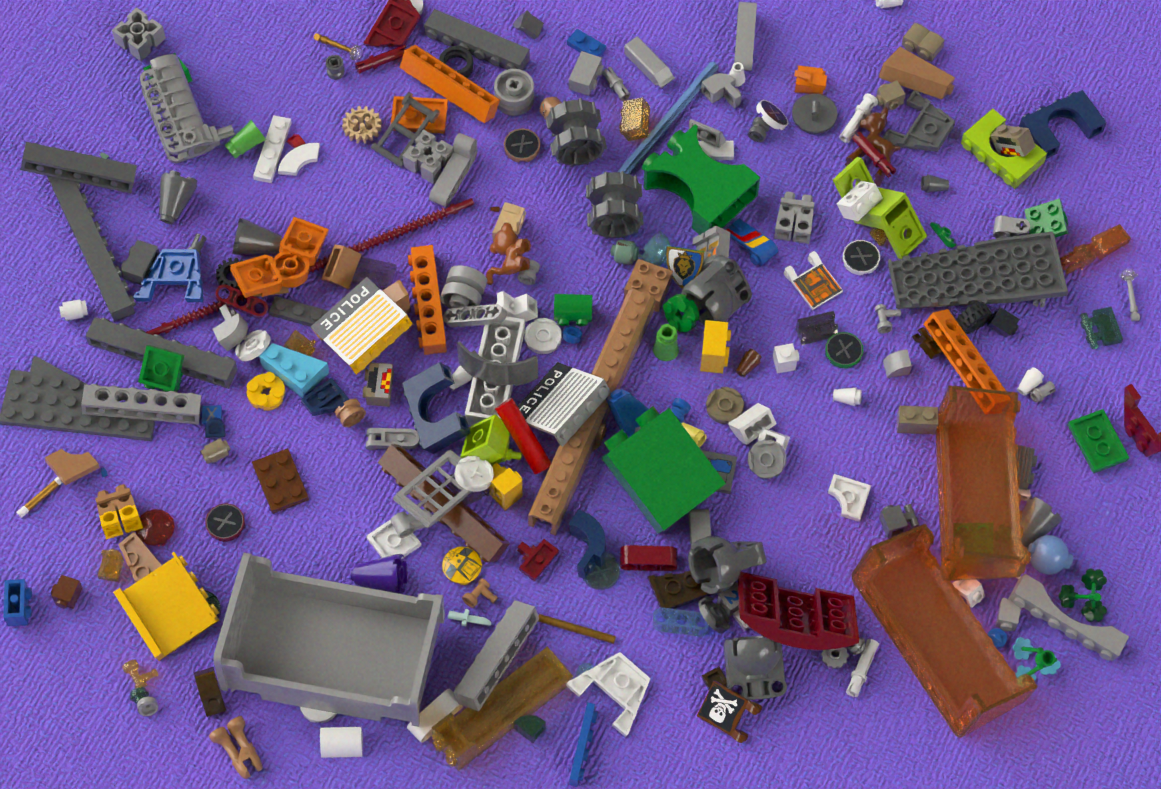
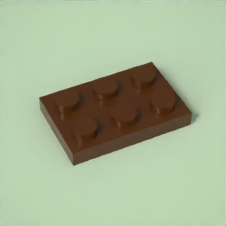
M288 448L252 461L253 468L272 514L309 500Z

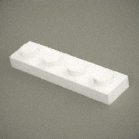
M273 115L253 175L254 180L272 183L292 123L290 118Z

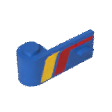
M740 218L725 229L730 232L731 239L749 250V258L754 265L762 266L778 253V247L770 238Z

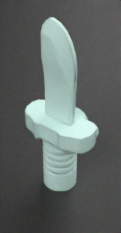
M465 609L464 613L449 611L448 619L462 621V626L465 627L467 622L491 626V622L487 618L469 615L470 610Z

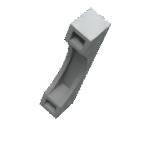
M1027 574L1018 579L1008 598L1016 606L1030 611L1034 617L1048 622V625L1052 628L1059 629L1067 637L1078 640L1085 648L1096 651L1105 660L1113 661L1119 657L1129 638L1128 635L1113 626H1090L1068 617L1052 602L1043 584Z

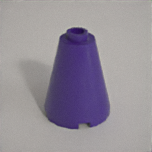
M395 554L357 564L354 566V569H351V580L356 585L403 594L405 589H402L403 584H407L408 577L407 563L402 561L404 555Z

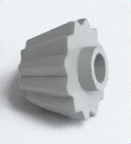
M847 648L823 650L821 653L823 663L828 668H841L843 664L847 663L849 656L846 653Z

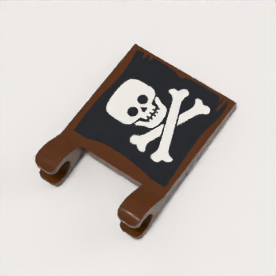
M713 681L697 717L730 735L737 742L743 743L747 740L748 734L736 729L745 709L753 715H757L761 712L762 706L746 699L721 683Z

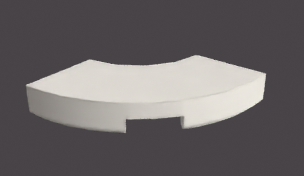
M308 143L291 150L281 161L278 174L297 176L298 171L304 165L310 162H317L320 143Z

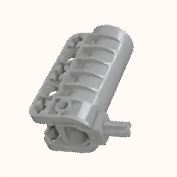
M163 55L150 61L151 69L142 72L140 75L141 88L166 156L170 162L180 163L203 155L214 149V147L219 146L220 140L235 135L231 125L216 130L215 126L208 128L207 124L203 123L177 55ZM149 75V77L152 78L147 81H143L146 79L145 76ZM172 154H173V155L178 154V158L175 159L174 156H170V155H172Z

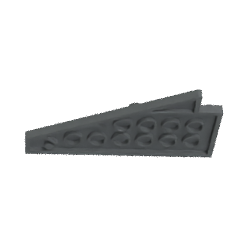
M37 356L33 357L30 372L11 370L0 413V424L143 441H152L155 427L153 420L82 414L84 385L88 384Z

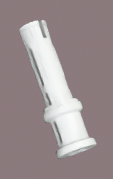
M868 93L863 96V101L855 108L854 116L839 135L841 141L845 143L850 142L852 136L860 127L861 119L869 116L873 107L877 106L878 100L875 96Z

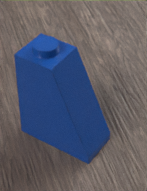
M623 389L614 390L606 398L619 429H623L628 437L632 436L635 433L636 427H640L635 419L649 408Z

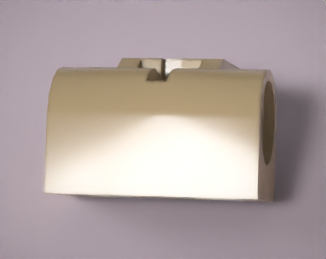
M507 202L504 203L492 232L493 241L496 233L501 230V227L506 222L511 224L516 235L520 233L525 221V208Z

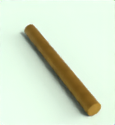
M539 614L538 622L612 644L615 643L616 636Z

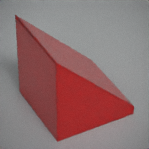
M293 134L286 141L293 148L306 144L299 134Z

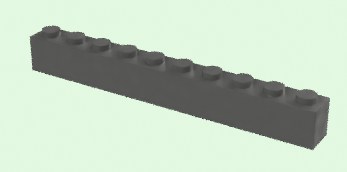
M47 176L113 321L115 322L135 314L133 306L136 303L132 295L128 296L126 292L129 290L125 280L121 281L119 277L122 276L118 265L114 266L113 264L115 258L112 251H107L106 249L108 243L105 236L101 237L99 234L101 228L98 222H94L92 219L95 216L91 207L87 208L86 206L88 201L84 192L80 193L79 191L81 189L80 183Z

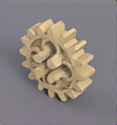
M358 106L356 111L351 108V114L345 113L346 118L342 119V128L345 136H349L350 141L356 139V143H359L360 140H363L365 144L367 139L373 141V136H379L378 132L382 130V122L379 118V113H375L373 108L369 111L367 106L364 109Z

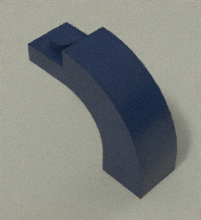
M578 509L569 523L570 535L583 540L588 545L587 551L577 565L578 577L586 579L587 575L594 571L595 565L602 568L606 558V540L600 523L590 514Z

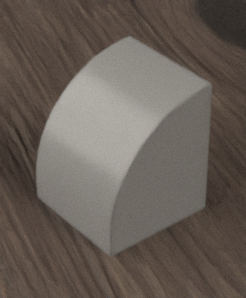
M907 349L894 352L883 360L887 378L910 374L912 365Z

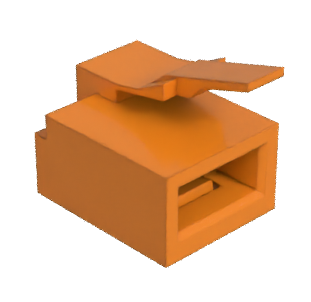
M798 65V70H795L794 74L796 77L795 92L823 95V90L826 88V71H823V68Z

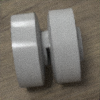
M461 265L453 266L449 270L440 300L449 309L479 306L482 299L481 295H483L487 284V278L474 268Z

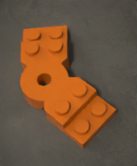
M293 217L280 243L279 253L274 258L265 254L231 264L230 270L244 297L247 298L257 294L265 297L280 292L282 286L293 288L302 285L308 278L309 267L315 264L321 252V247L328 235L329 229Z

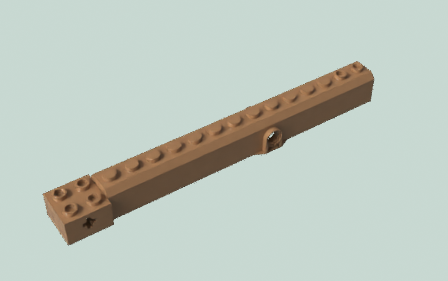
M640 259L637 260L624 289V302L591 375L604 379L611 392L621 388L654 311H660L672 284V270ZM606 399L563 447L559 445L528 514V526L534 528L537 519H541L542 522L544 520L552 524L550 534L556 536L593 451L600 447L607 432L606 420L611 410Z

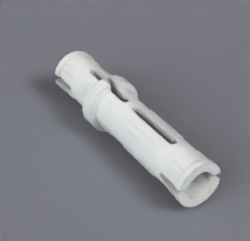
M867 639L855 671H852V678L846 690V693L852 697L854 695L858 697L863 683L867 680L868 669L879 646V643L871 639V642L870 639Z

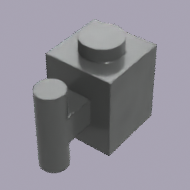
M911 504L904 506L906 513L902 512L900 505H889L881 510L879 519L887 539L906 533L908 522H910L912 528L920 526Z

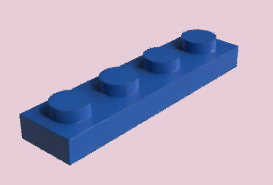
M587 702L569 779V785L578 787L579 780L583 781L585 769L582 768L583 761L587 762L589 756V749H586L587 743L592 742L594 730H591L592 723L596 724L598 711H595V704Z

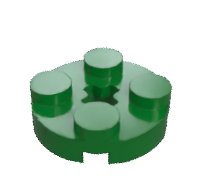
M677 294L663 304V310L669 325L675 327L676 331L688 332L695 328L696 321L699 320V311L693 300L689 301L685 298L687 296L684 294Z

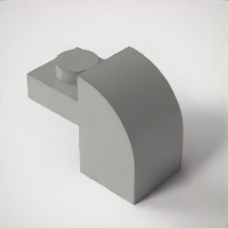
M719 73L702 81L701 92L712 104L722 97L734 109L740 106L741 93L735 88L736 79L734 77Z
M225 304L219 308L225 321L213 328L218 342L226 351H229L243 341L248 331V325L239 313L234 309H230Z

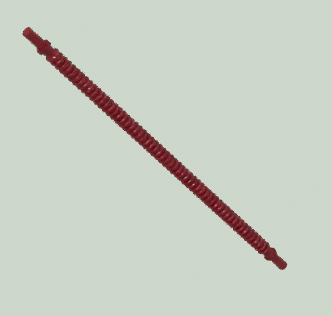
M470 198L458 204H450L447 208L442 207L441 211L437 210L436 213L433 211L431 215L429 213L426 217L423 215L422 219L418 217L417 221L413 219L412 223L407 222V225L403 224L402 227L398 226L397 229L393 228L392 231L388 230L387 233L383 232V235L378 234V237L373 236V239L368 238V241L363 240V243L358 242V245L353 244V247L348 246V248L358 253L360 251L364 253L365 249L368 251L370 247L372 249L375 245L378 247L379 243L383 245L384 241L388 243L389 239L393 241L394 237L399 238V235L403 236L404 233L408 234L409 231L418 230V227L423 228V225L428 226V223L433 224V221L438 222V219L443 220V217L447 218L448 215L458 214V211L474 205L473 199ZM330 254L327 258L324 256L322 260L319 258L313 266L309 267V272L314 273V270L324 269V266H327ZM238 297L236 303L239 304V301L244 302L245 298ZM213 302V305L208 304V307L203 306V309L193 310L191 314L188 312L186 316L183 314L181 318L178 316L176 320L173 318L171 322L161 323V326L146 333L159 335L165 332L167 334L174 328L178 329V326L183 327V324L188 325V322L193 323V320L203 319L205 315L208 317L210 313L213 315L215 311L218 313L219 308L224 304Z

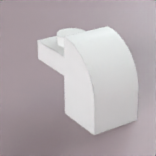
M504 291L497 293L496 304H499L507 311V317L525 319V322L538 318L537 300L528 294L513 298Z

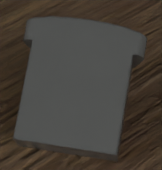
M527 10L514 21L513 26L536 39L544 23Z

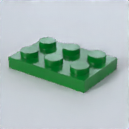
M1104 409L1068 422L1067 425L1093 474L1129 460L1130 457Z

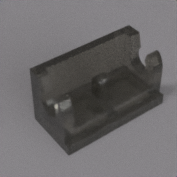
M834 311L797 319L796 331L801 345L826 340L837 334L838 323L835 324Z

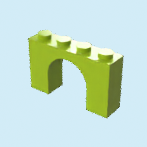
M992 108L963 134L961 144L967 151L973 153L980 162L986 164L993 173L998 174L1006 184L1011 185L1015 189L1044 164L1047 153L1036 144V147L1025 157H1004L994 152L989 143L992 140L990 135L996 131L997 127L1005 125L1006 119Z

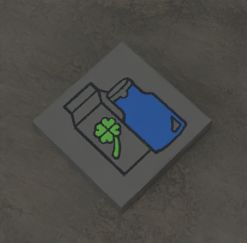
M701 450L726 483L716 492L730 494L737 457Z

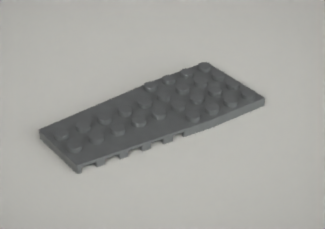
M1053 232L997 238L976 242L974 246L970 247L960 245L955 250L947 251L945 248L940 249L939 253L928 255V252H924L918 257L910 258V256H903V260H888V269L897 309L972 305L981 301L985 304L1013 303L1061 297L1068 294Z

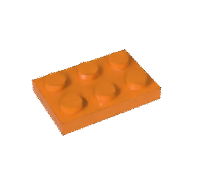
M394 96L391 123L403 108L402 101L404 97ZM412 97L433 112L436 109L440 111L436 121L433 124L429 122L424 130L429 133L445 134L448 99ZM410 105L399 121V124L411 132H416L427 116Z

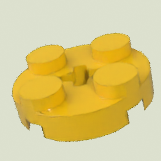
M274 373L259 374L248 382L247 397L254 408L270 411L282 404L286 392L283 381L278 376H275ZM264 389H270L269 395L261 394Z

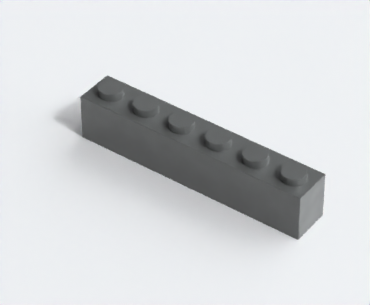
M436 9L433 10L424 24L425 35L430 39L441 41L447 46L464 47L477 59L488 61L494 66H499L506 70H524L530 60V49Z
M26 142L20 170L131 193L137 165Z

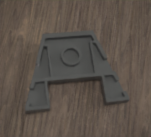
M913 90L907 99V106L920 110V114L906 135L888 129L883 138L901 148L938 152L953 129L955 120L941 109L935 108L931 101L920 96L918 91Z

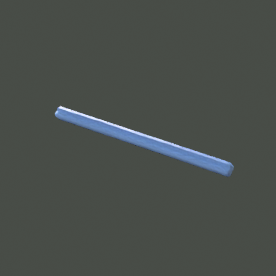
M710 62L618 172L624 171L626 174L632 172L701 90L702 81L714 75L719 67L715 62Z

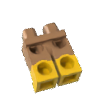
M125 484L117 486L114 493L109 494L106 490L98 492V498H95L106 540L123 535L118 516L121 517L126 533L143 528L130 488H127Z

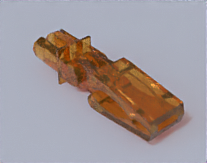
M1120 224L1092 237L1090 244L1075 246L1073 251L1060 257L1062 269L1066 270L1065 273L1067 275L1079 268L1083 270L1085 266L1096 259L1095 257L1101 260L1128 244L1131 237Z

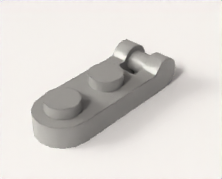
M368 428L366 449H388L391 444L400 445L404 449H415L419 445L420 438L418 432L414 429Z

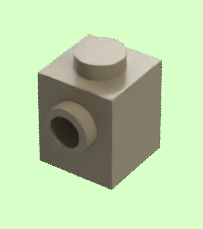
M897 80L889 84L885 83L877 90L878 106H881L882 109L887 107L888 110H894L899 105L904 104L906 94Z

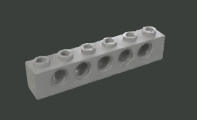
M97 384L84 385L81 404L82 414L199 425L201 395L177 393L175 391L163 392L154 389L140 390L137 388H119L117 386L107 387Z

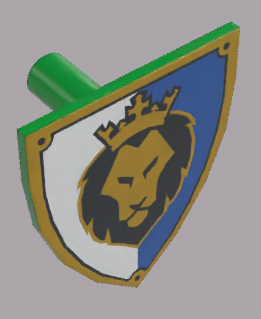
M667 246V266L669 270L673 271V279L681 289L698 276L702 269L704 251Z

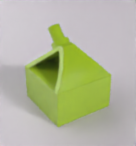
M497 415L488 417L469 427L471 434L465 438L460 456L462 459L467 456H477L483 461H488L491 466L496 462L499 464L511 459L521 460L522 452H515L509 449L511 434Z

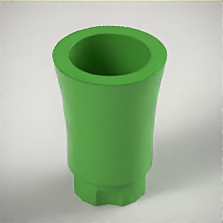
M250 120L236 135L229 139L230 141L225 144V147L236 159L240 154L243 155L254 146L265 141L266 138L253 121Z
M664 324L661 325L657 332L653 353L661 361H671L679 353L678 335L675 327Z

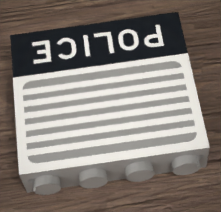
M557 362L523 399L518 408L529 426L554 435L560 446L563 447L609 396L611 390L604 379Z

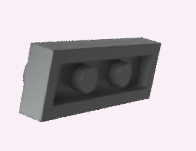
M275 296L269 310V315L311 327L328 310Z

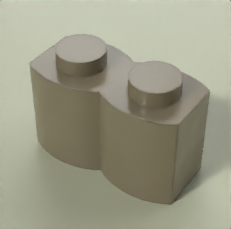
M914 23L903 36L902 45L907 51L917 53L921 59L932 62L944 47L945 40L924 26Z

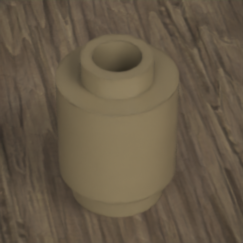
M219 438L204 446V449L200 450L207 464L211 462L213 464L229 456L228 451L231 449L226 440L222 441Z

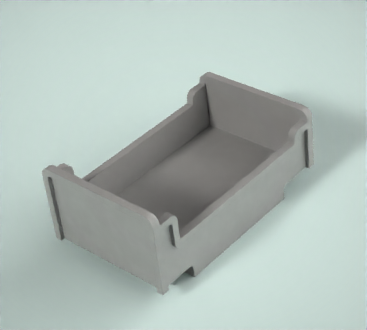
M244 552L214 652L213 662L220 689L228 691V688L258 693L261 695L262 700L381 722L382 717L411 722L412 726L419 727V709L440 623L444 624L445 620L444 596L420 593L418 597L277 572L273 571L272 562L269 559Z

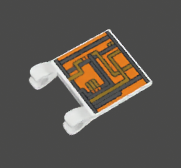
M815 251L811 252L808 257V261L814 266L799 276L796 275L792 266L786 267L784 271V276L791 281L812 311L843 292Z

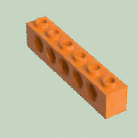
M433 245L410 247L411 255H408L409 266H413V271H410L411 282H415V287H412L413 299L417 298L418 303L414 304L415 315H419L420 319L416 320L417 332L421 331L422 337H418L419 348L424 349V355L445 353L447 348ZM430 331L435 332L434 334H427Z
M949 309L933 312L923 325L984 412L989 413L1002 409L1011 399L1010 395Z

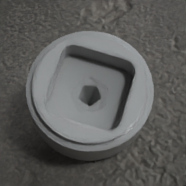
M149 696L141 698L137 703L139 714L142 716L155 714L158 711L157 700Z

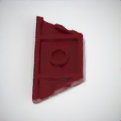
M388 0L363 43L365 46L400 47L405 45L421 16L410 0Z

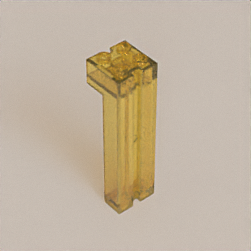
M547 646L497 684L479 711L467 707L455 717L452 713L448 714L431 727V737L434 741L432 744L438 752L442 751L445 753V760L450 767L455 766L459 771L566 689V684L573 679V675Z

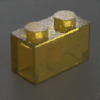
M643 97L623 101V108L621 109L622 120L619 126L620 133L628 141L648 138L650 105Z

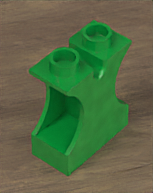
M695 124L686 133L679 130L669 139L667 147L673 151V156L666 151L661 155L654 152L644 161L642 170L644 171L643 188L645 190H667L675 193L687 203L692 213V229L700 235L715 226L725 227L758 196L760 176L745 164L728 165L710 158L699 145L697 139L698 126Z

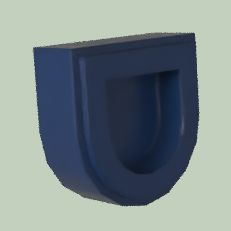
M217 417L210 418L205 425V437H225V424L222 419Z

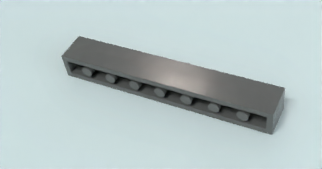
M94 317L85 336L88 345L142 362L146 345L185 355L181 369L183 375L228 389L238 370L236 361L228 356L221 357L212 351L205 352L192 345L186 346L176 340L170 341L157 334L151 335L141 329L129 328L122 323H112L106 318Z

